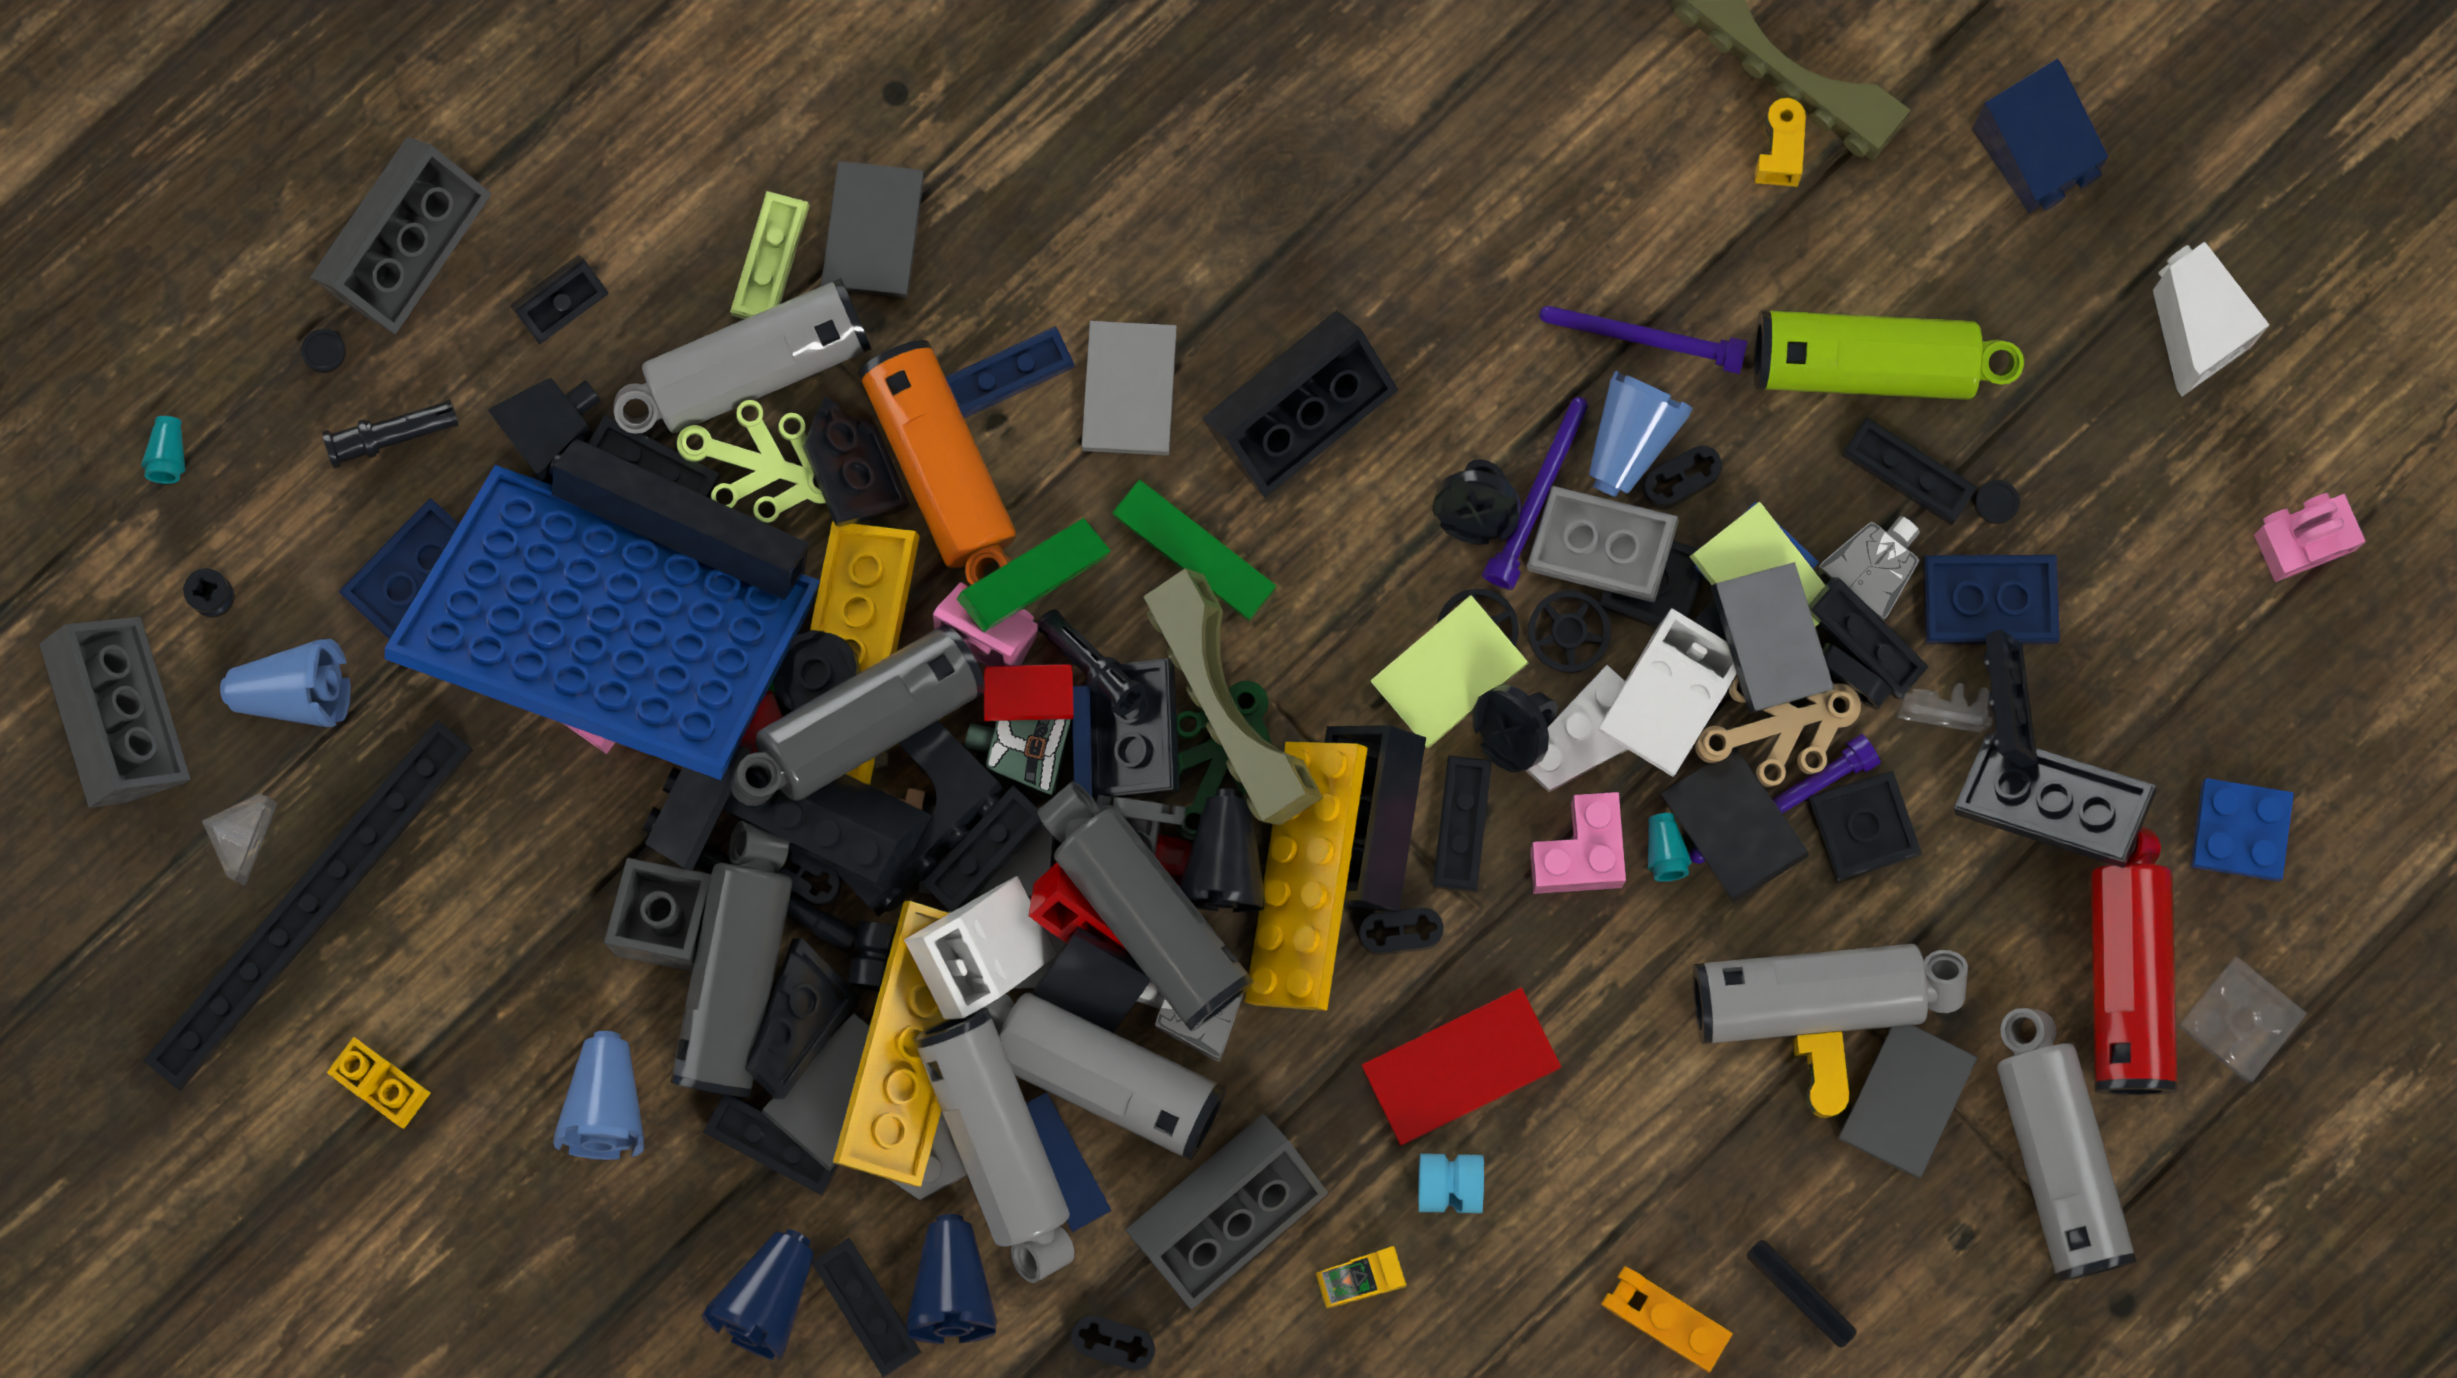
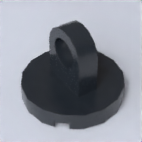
M1479 459L1469 462L1464 471L1450 475L1441 482L1436 490L1432 510L1434 516L1437 515V518L1441 521L1440 527L1447 534L1462 542L1481 545L1489 544L1490 539L1500 537L1499 541L1508 538L1517 528L1522 505L1517 491L1506 481L1503 471L1494 463Z
M1498 685L1478 697L1473 708V728L1475 734L1480 732L1481 738L1484 741L1480 744L1483 752L1495 765L1508 772L1528 770L1540 763L1548 751V727L1555 719L1558 706L1554 700L1542 692L1528 696L1524 691L1512 685Z

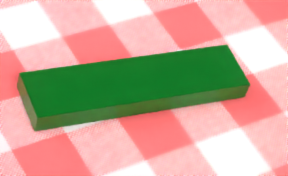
M1140 479L1112 512L1114 518L1181 570L1186 568L1204 574L1214 595L1248 622L1252 620L1277 589L1273 582Z
M1082 518L962 590L956 599L981 630L986 632L1104 560L1111 550L1087 521Z

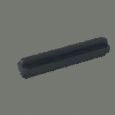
M1765 1240L1758 1241L1748 1251L1747 1259L1833 1343L1842 1348L1855 1337L1857 1333L1856 1328Z

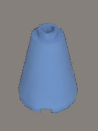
M1615 371L1610 379L1589 470V476L1596 479L1593 487L1615 498L1619 491L1628 494L1690 417L1689 415L1693 407L1684 402L1678 403L1670 399L1671 395L1633 377L1624 376L1620 372Z
M318 639L231 668L227 672L226 677L221 681V698L233 712L322 727L337 726L335 722L345 719L350 704V677L342 678L339 665L347 664L346 658L339 644L334 640Z
M598 1031L594 1033V1037L584 1041L554 1133V1147L560 1150L563 1143L569 1146V1155L604 1160L620 1159L621 1150L632 1149L631 1157H634L644 1151L645 1140L629 1043L622 1040L619 1033Z

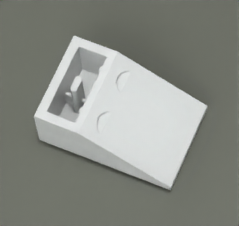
M1671 608L1656 628L1597 731L1673 777L1737 674L1728 642Z
M1018 876L1011 878L904 939L944 1019H963L1003 996L1057 956L1044 928L1028 917L1030 900Z

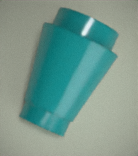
M159 416L155 418V424L141 463V467L145 470L144 476L146 479L161 484H172L178 482L180 475L185 472L182 422L180 419L172 416Z
M1660 813L1649 817L1648 871L1653 872L1654 880L1658 882L1675 881L1688 876V866L1692 861L1678 825L1675 822L1674 814Z

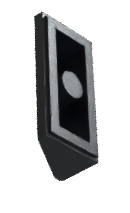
M577 255L513 302L510 307L540 345L607 296L609 292L587 262L580 255Z

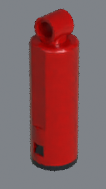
M2143 826L2136 840V848L2130 854L2124 868L2105 865L2097 867L2091 872L2095 1092L2100 1094L2139 1096L2178 1092L2173 873L2168 867L2155 864L2160 856V840L2155 832Z

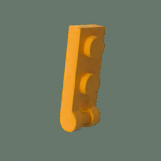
M1624 1266L1617 1277L1621 1280L1613 1294L1608 1293L1601 1305L1709 1373L1733 1333L1653 1284L1636 1271ZM1635 1291L1647 1297L1639 1311L1628 1305Z

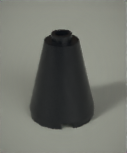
M1217 789L1216 796L1206 798L1179 883L1181 890L1197 909L1218 912V908H1233V913H1250L1264 910L1265 893L1254 819L1246 799L1242 798V791Z

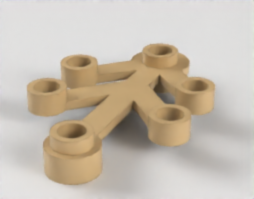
M1736 677L1729 686V693L1735 701L1746 702L1744 696L1737 691L1739 678ZM1833 684V690L1806 698L1815 703L1813 705L1798 709L1786 703L1764 709L1763 711L1773 717L1731 730H1726L1720 726H1710L1702 730L1694 743V748L1699 758L1703 761L1716 763L1728 757L1733 747L1779 734L1766 761L1760 763L1756 770V777L1760 783L1766 787H1773L1784 780L1786 775L1784 765L1803 727L1818 721L1820 723L1808 748L1799 753L1797 763L1800 770L1806 774H1815L1825 768L1827 764L1825 753L1837 729L1851 725L1858 718L1861 711L1860 698L1851 687L1845 684ZM1835 698H1841L1845 701L1846 710L1844 713L1835 711L1833 707ZM1712 735L1721 738L1723 747L1720 751H1714L1710 747L1709 739ZM1812 752L1817 755L1819 763L1816 768H1811L1806 764L1805 758L1807 753ZM1767 765H1772L1776 768L1778 775L1775 781H1770L1765 777L1764 769Z

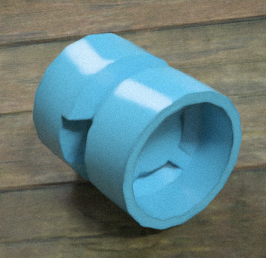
M1420 1153L1419 1212L1444 1213L1448 1206H1453L1457 1213L1482 1214L1484 1197L1483 1155L1458 1154L1454 1161H1449L1445 1154Z

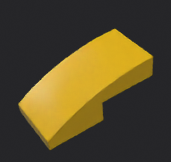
M355 1037L351 1039L327 1071L331 1077L403 1129L431 1094V1092Z

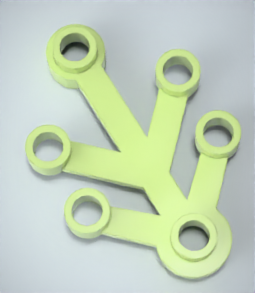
M754 400L743 401L737 408L736 418L742 426L748 429L760 453L714 440L705 428L698 425L684 428L677 439V450L684 459L698 462L708 456L755 471L732 484L722 483L717 485L712 491V500L717 501L716 494L719 490L727 489L732 493L733 500L725 506L733 508L741 498L780 478L797 485L775 498L770 496L759 498L753 507V514L757 520L765 524L772 523L778 518L779 513L806 499L814 503H826L821 490L813 484L814 473L802 447L807 436L804 432L805 422L800 415L796 413L785 414L779 422L778 430L784 439L791 441L802 466L784 460L762 420L763 409ZM747 406L754 407L758 412L757 419L751 422L744 420L741 415L742 409ZM788 419L796 420L800 425V431L793 435L788 434L784 430V422ZM690 435L700 436L703 440L702 448L691 450L686 444L687 438ZM769 502L774 506L775 513L772 517L764 518L759 514L758 507L761 503Z

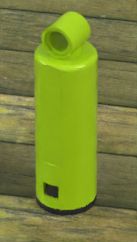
M1761 310L1758 315L1755 333L1754 385L1756 389L1970 400L1976 395L1980 381H1988L1999 385L2010 384L2015 381L2023 371L2024 358L2020 349L2013 343L1998 339L1982 341L1981 328L1975 321ZM1997 350L2005 351L2009 359L2008 367L2000 374H1994L1989 368V358Z

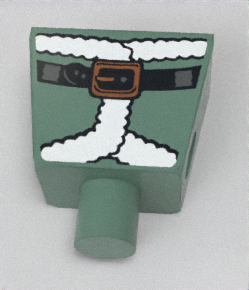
M1073 719L997 721L995 728L971 722L965 748L988 753L986 770L993 777L1044 799L1051 800L1056 794L1073 726Z

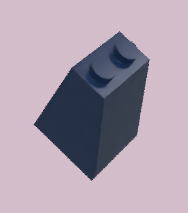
M2058 58L1985 102L1972 127V131L2028 213H2031L2040 206L2044 211L2056 206L2066 198L2064 192L2076 184L2080 189L2092 184L2102 176L2100 170L2108 158Z

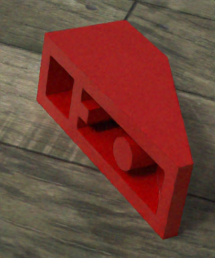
M1058 863L1054 864L1033 883L1028 917L1065 943L1077 926L1131 956Z

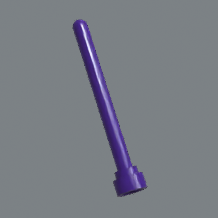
M1552 306L1543 307L1539 313L1540 319L1548 324L1716 360L1715 365L1723 366V371L1739 375L1748 341L1730 337V341L1721 339L1720 343Z
M1582 397L1574 398L1565 414L1521 509L1517 528L1508 537L1502 553L1497 552L1494 558H1489L1484 568L1482 577L1495 586L1506 590H1513L1521 574L1518 570L1520 566L1518 561L1519 555L1587 411L1588 403Z
M1860 734L1847 742V748L1841 751L1842 756L1825 766L1822 771L1812 774L1773 798L1772 800L1780 812L1783 814L1851 771L1855 774L1861 770L1866 773L1881 764L1878 754L1865 735ZM1695 847L1692 848L1689 853L1691 861L1696 864L1705 862Z

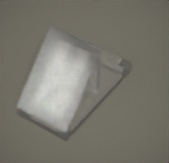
M257 794L202 821L226 876L246 886L277 806L275 801L262 794Z

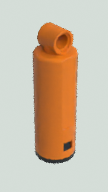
M926 340L911 341L889 349L868 361L858 371L859 377L942 559L948 568L966 567V577L972 585L984 578L983 572L989 563L996 561L1001 568L1012 561L1010 557L1005 555L1003 549L1015 540L1016 531L931 345Z

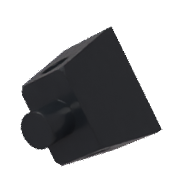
M549 378L493 406L488 411L540 480L546 483L553 477L549 474V469L555 455L565 452L575 438L586 443L592 436L591 429L581 415L599 403L601 399L586 380L564 395L554 380Z

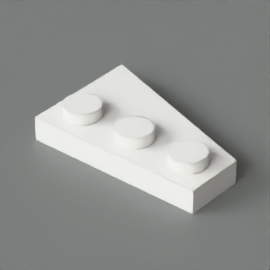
M1608 665L1600 671L1548 727V751L1543 761L1525 770L1548 792L1557 789L1596 768L1597 765L1628 750L1597 731L1625 683Z

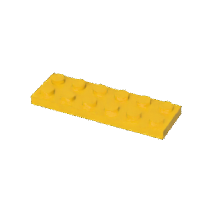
M832 521L810 631H824L825 633H832L843 638L857 654L862 672L897 652L920 536L916 531L861 524H849L838 527ZM875 757L846 774L870 785Z
M1285 742L1284 753L1304 761L1323 798L1282 825H1272L1263 883L1265 893L1264 910L1259 911L1249 972L1254 983L1246 991L1245 1003L1255 1006L1327 1011L1368 749L1365 746L1351 743Z
M904 901L833 1163L914 1187H921L942 1110L913 1037L948 1019H944L904 939L950 913L913 901Z

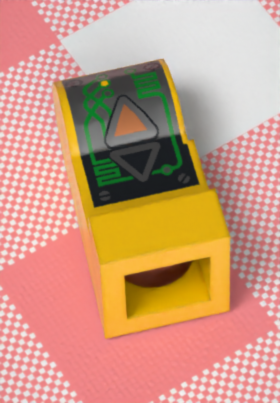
M1781 98L1775 101L1769 108L1764 124L1765 134L1770 140L1769 155H1759L1755 170V183L1798 187L1803 169L1806 115L1803 106L1794 99Z
M1842 1031L1797 1035L1793 1038L1795 1057L1807 1055L1810 1086L1806 1092L1807 1106L1818 1117H1833L1843 1111L1849 1102Z
M1394 1246L1315 1273L1326 1308L1406 1287Z

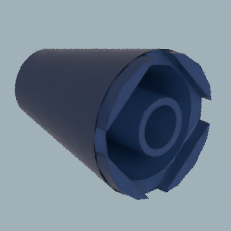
M940 1215L936 1218V1222L929 1224L927 1227L906 1323L908 1336L920 1342L944 1344V1337L959 1336V1343H970L992 1337L996 1334L997 1318L973 1226L971 1223L963 1221V1216Z
M787 1229L785 1233L775 1232L706 1306L701 1315L703 1321L718 1334L722 1327H725V1330L733 1336L730 1342L760 1357L773 1360L776 1356L780 1360L788 1344L814 1256V1252L808 1247L810 1240L792 1229Z

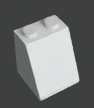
M2205 242L2194 250L2187 245L2167 260L2168 265L2158 273L2161 279L2153 289L2176 389L2181 396L2187 394L2249 350L2269 327L2266 319Z

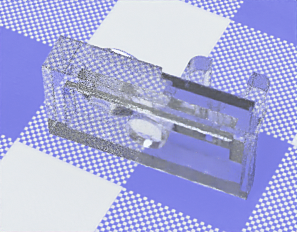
M1958 683L1953 688L1951 701L1938 699L1939 693L1935 691L1913 689L1912 694L1905 693L1900 699L1897 718L1984 734L1990 728L1992 717H1988L1989 710H1987L1990 692L1987 688L1982 687L1979 690L1977 702L1969 707L1967 706V701L1963 698L1964 684Z

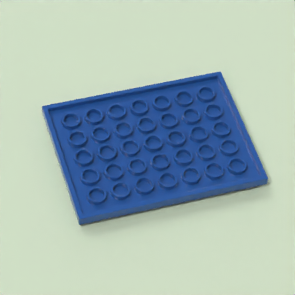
M495 465L387 643L384 659L721 780L778 672L794 637L797 635L817 597L820 580L802 575L786 600H783L553 496L552 485Z

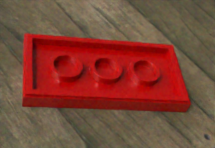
M1522 987L1361 1065L1400 1147L1562 1068Z

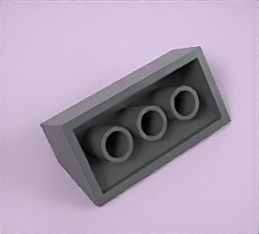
M406 137L310 278L342 303L396 335L492 193L431 144Z
M141 616L65 624L39 643L89 808L127 803L191 780Z
M1262 1114L1125 1231L1192 1310L1329 1193L1290 1141Z

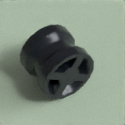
M209 568L198 569L191 573L183 587L187 603L202 616L209 618L220 617L227 613L235 599L231 583L219 572ZM205 585L206 590L204 591L203 595L199 596V594H201L202 590L205 588Z

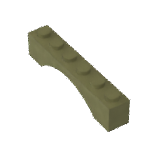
M1672 0L1671 7L1681 22L1689 27L1696 25L1708 35L1709 42L1716 49L1723 53L1731 52L1742 61V67L1750 75L1757 79L1763 77L1774 85L1776 93L1781 98H1791L1798 101L1810 113L1809 117L1815 125L1824 131H1830V129L1844 139L1843 143L1846 148L1856 156L1861 158L1866 156L1871 161H1874L1905 124L1911 110L1879 85L1854 84L1832 80L1808 71L1787 58L1764 35L1755 22L1745 0Z
M1185 568L1143 596L1150 608L1147 615L1151 624L1159 633L1164 635L1170 646L1167 648L1169 658L1172 659V663L1177 669L1183 671L1189 682L1186 688L1190 698L1198 707L1203 708L1209 720L1206 723L1209 734L1217 744L1223 746L1229 757L1226 761L1228 770L1239 783L1243 784L1249 797L1246 799V802L1252 814L1262 822L1282 825L1322 799L1323 796L1304 761L1284 753L1265 741L1247 723L1235 705L1225 682L1220 658V628L1223 610L1204 574Z

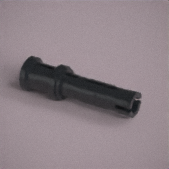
M450 399L437 405L371 424L370 420L366 421L363 419L358 421V425L335 433L326 430L322 432L331 464L336 469L340 468L341 463L365 455L373 458L377 456L376 454L380 453V448L447 428L458 427L459 423Z
M1056 609L1046 612L1037 623L1039 626L1038 631L1085 674L1087 685L1094 693H1101L1111 702L1112 711L1118 716H1124L1139 706L1146 693L1145 686L1137 680L1132 681L1122 671V664L1115 658L1103 656Z

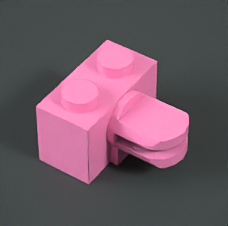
M2324 493L2304 502L2305 508L2290 515L2288 509H2283L2263 518L2265 525L2254 536L2275 582L2352 553L2366 542L2345 494L2330 499L2329 494Z

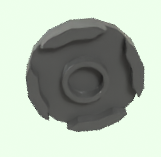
M1098 795L1097 805L1100 812L1109 808L1117 809L1139 837L1145 841L1154 856L1157 849L1160 822L1184 825L1186 807L1173 806L1172 814H1168L1169 805L1114 797L1113 806H1111V797Z

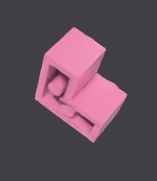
M1619 792L1574 795L1571 802L1574 840L1533 842L1531 846L1533 894L1622 888L1626 881Z

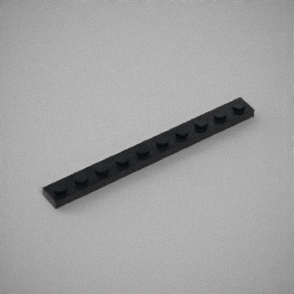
M437 720L144 1059V1062L172 1086L181 1091L473 752V749Z

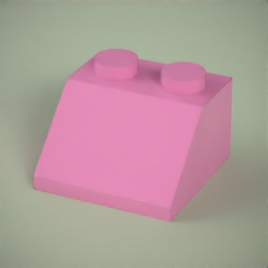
M960 582L934 611V630L943 625L953 628L969 647L976 661L985 666L1021 665L1038 636L1037 623L1033 622V615L1022 609L988 631L983 632L956 599L961 591L968 587Z

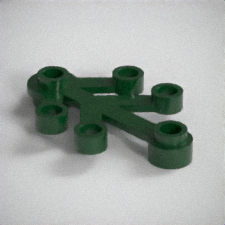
M1252 681L1235 683L1229 688L1235 705L1247 723L1265 741L1272 744L1262 719L1268 709V697L1265 690L1259 684ZM1243 695H1250L1255 700V703L1250 709H1242L1238 705V699ZM1204 710L1197 713L1183 711L1177 716V734L1181 738L1193 739L1199 735L1201 729L1206 728V723L1209 720ZM1185 718H1192L1196 721L1197 726L1192 732H1184L1180 728L1181 721ZM1213 739L1178 753L1179 776L1184 770L1211 760L1192 806L1186 807L1184 825L1176 824L1179 835L1184 840L1193 842L1196 830L1187 828L1185 824L1186 819L1191 815L1201 817L1206 798L1216 796V790L1219 789L1228 769L1226 761L1229 757L1223 746L1217 744ZM1234 778L1237 788L1243 792L1242 798H1244L1247 791L1243 784Z

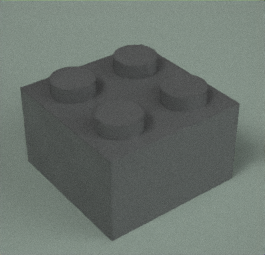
M627 858L606 933L605 945L616 957L693 971L712 874Z

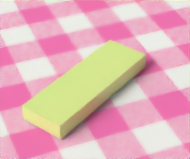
M766 192L730 311L732 316L746 319L781 303L809 210V203L807 201Z

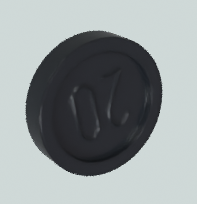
M318 329L311 332L304 339L301 355L310 369L319 373H328L336 370L343 363L346 356V347L341 337L334 331Z
M1992 480L1985 483L1975 497V508L1978 515L1984 521L1991 524H2004L2010 521L2020 506L2017 490L2010 483L2002 480Z

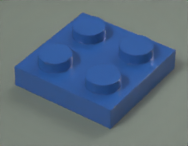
M2209 778L2202 780L2191 867L2281 881L2284 874L2294 792Z

